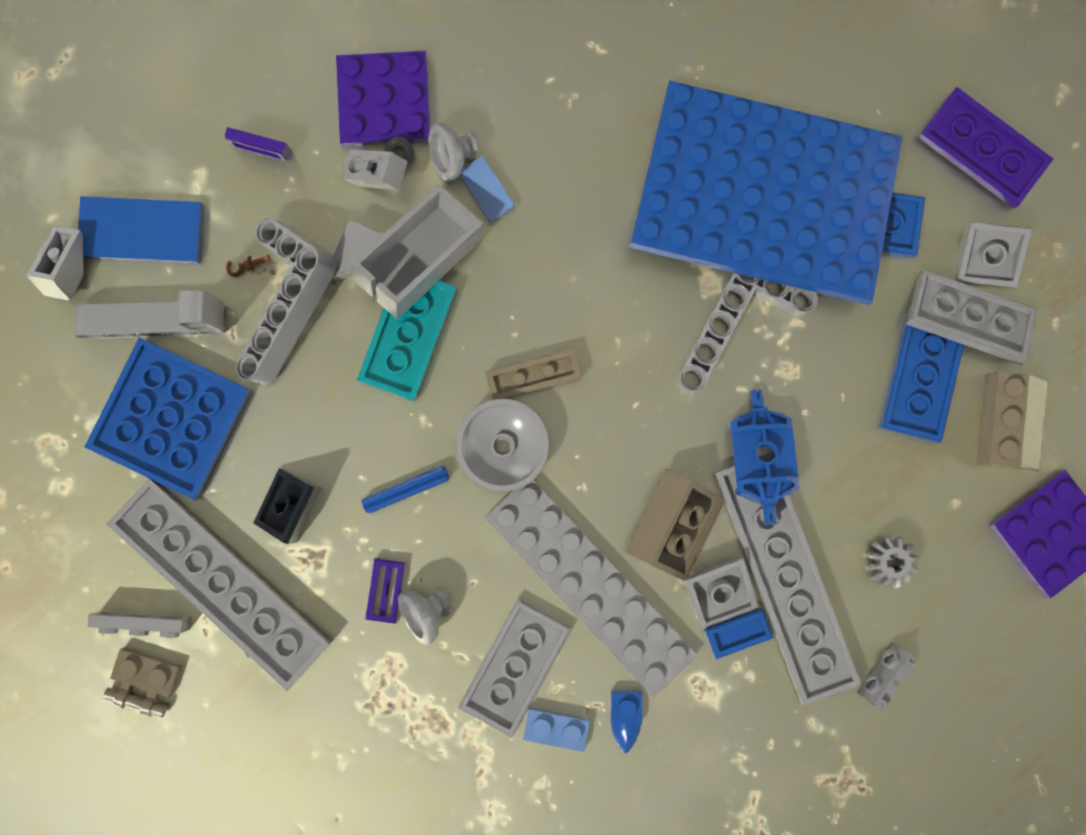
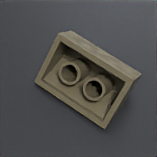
M1003 371L985 375L977 455L978 465L1039 471L1048 381L1028 374Z
M665 469L625 552L684 581V578L689 576L725 502L724 498L689 478Z

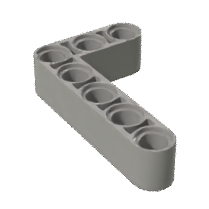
M265 218L258 224L256 238L260 244L291 266L236 364V372L240 379L263 385L272 383L278 375L337 269V262L332 254L295 228L271 218Z
M732 272L677 375L676 383L679 390L690 395L704 388L753 295L792 316L803 317L817 306L818 294L780 284L781 293L773 294L768 289L769 281L758 278L747 280L741 274ZM727 294H737L741 301L740 306L734 307L728 304ZM796 295H803L807 299V308L803 309L797 306L795 303ZM720 319L724 321L727 326L726 333L720 334L714 331L712 326L713 320ZM700 346L711 348L713 352L711 360L706 361L700 358L698 354ZM693 372L698 376L699 384L697 387L691 388L685 384V373Z
M188 290L178 292V302L75 305V337L120 338L224 334V302L208 292Z

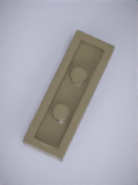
M574 348L486 372L493 400L508 399L582 379Z

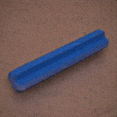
M439 466L361 500L362 506L366 513L375 512L445 483L449 480V475L444 466Z

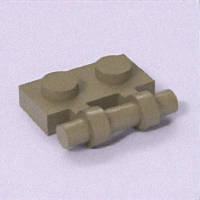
M121 648L110 677L112 680L122 682L120 689L116 690L108 687L104 692L103 699L113 702L114 706L122 709L127 706L139 710L141 715L147 717L155 715L163 718L167 706L157 703L159 695L172 696L182 666L131 649ZM133 686L147 690L146 698L131 695Z

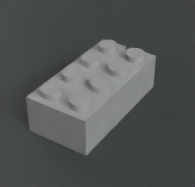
M437 185L351 263L353 280L371 297L377 294V302L398 319L482 241L484 223L444 188Z

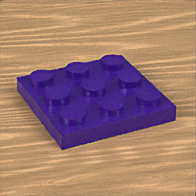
M426 51L336 55L339 134L342 147L386 145L394 137H403L410 143L428 142L430 111Z
M1066 470L1057 472L989 524L1045 598L1051 599L1086 572V495Z

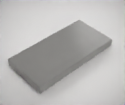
M922 269L917 277L906 324L1022 365L1027 361L1037 309Z
M518 598L458 708L512 738L571 631V627Z

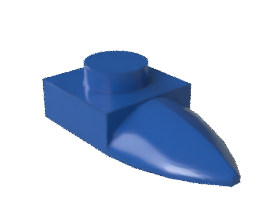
M611 691V729L616 743L624 753L630 751L640 732L642 724L641 691Z

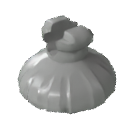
M438 123L431 126L428 146L434 168L443 180L451 181L456 179L462 172L464 160L472 161L475 159L479 140L473 132H466L463 136L459 137L450 126Z
M443 590L434 591L432 596L424 598L414 591L400 593L398 596V606L409 630L422 644L430 645L433 643L439 633L438 619L442 616L447 617L450 614L449 597Z

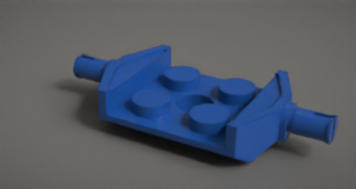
M757 390L750 391L752 401L751 412L738 417L729 425V431H731L737 486L735 495L761 504L763 506L764 525H776L778 522L775 505L778 504V501L793 494L800 488L792 419L785 414L768 410V407H764L763 390H758V392ZM760 447H768L774 454L773 460L770 462L760 460L757 450Z

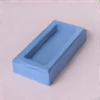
M483 156L463 167L459 176L489 223L515 208L514 203Z

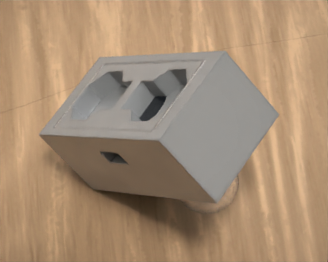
M350 149L341 178L358 187L400 190L408 161L393 152Z

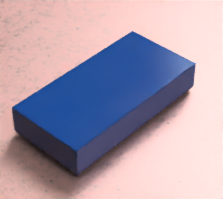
M762 608L704 630L715 659L773 639Z

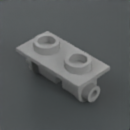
M892 643L857 693L880 710L884 705L887 707L898 691L893 682L897 680L903 684L911 671L915 669L916 666L913 664L916 662V659L912 654Z

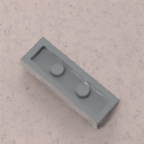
M96 612L88 614L87 627L98 628V633L115 634L118 633V629L129 630V635L146 636L149 634V631L160 632V637L177 638L179 633L190 630L191 617Z

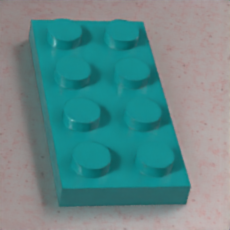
M438 281L398 319L383 308L357 381L415 402L457 288Z

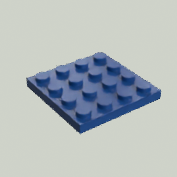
M139 337L84 447L193 500H198L251 390Z

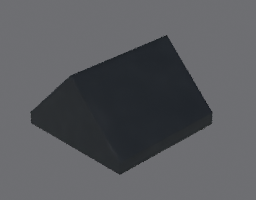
M279 468L253 524L282 543H297L322 487Z

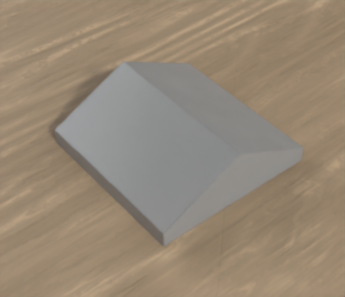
M970 221L959 245L956 280L966 283L1018 288L1032 228Z
M742 556L684 578L688 597L701 630L759 609Z

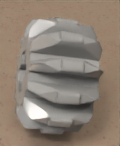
M884 536L882 544L874 541L871 545L876 552L865 553L867 558L872 559V563H867L864 566L865 569L875 570L871 574L870 579L872 581L880 580L882 587L888 588L892 584L897 589L901 588L902 580L906 583L912 582V578L908 573H917L919 571L917 567L912 566V562L919 559L918 555L909 554L913 549V545L910 543L903 545V538L895 537L892 541L889 536ZM890 557L896 558V564H892L894 568L887 566V560H892Z

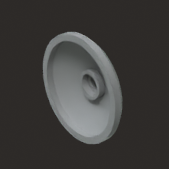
M510 399L490 400L474 408L463 420L456 438L457 457L465 474L479 486L499 492L513 491L533 481L543 469L549 450L548 434L540 417L528 406ZM502 440L509 443V449L505 452H500L497 448L498 443Z

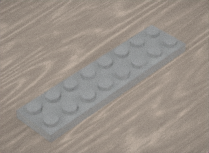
M770 452L759 456V458L764 462H770L773 460L774 454ZM735 466L714 473L801 705L806 706L862 685L790 495L778 501V504L775 505L778 524L764 525L763 506L735 495V489L737 488Z
M148 478L107 523L116 534L286 691L290 690L331 644L327 638L156 481Z
M534 480L522 488L513 490L485 517L495 530L653 698L698 656Z

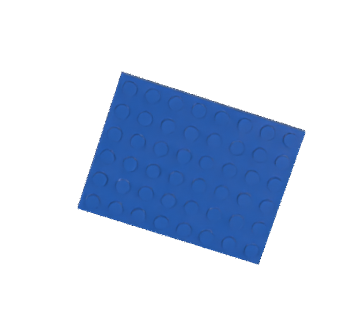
M669 80L629 248L870 305L873 302L903 136Z

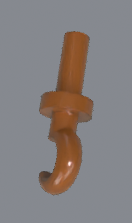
M269 254L252 258L250 255L245 256L244 261L238 263L239 268L237 272L233 273L231 271V261L227 262L226 271L233 277L239 276L244 268L248 271L254 270L255 265L270 262L271 258Z

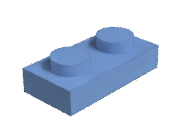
M529 707L523 740L584 752L590 719Z

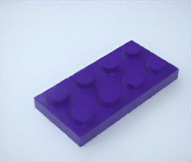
M958 87L951 92L918 136L919 139L1013 209L1020 205L1054 160V158Z

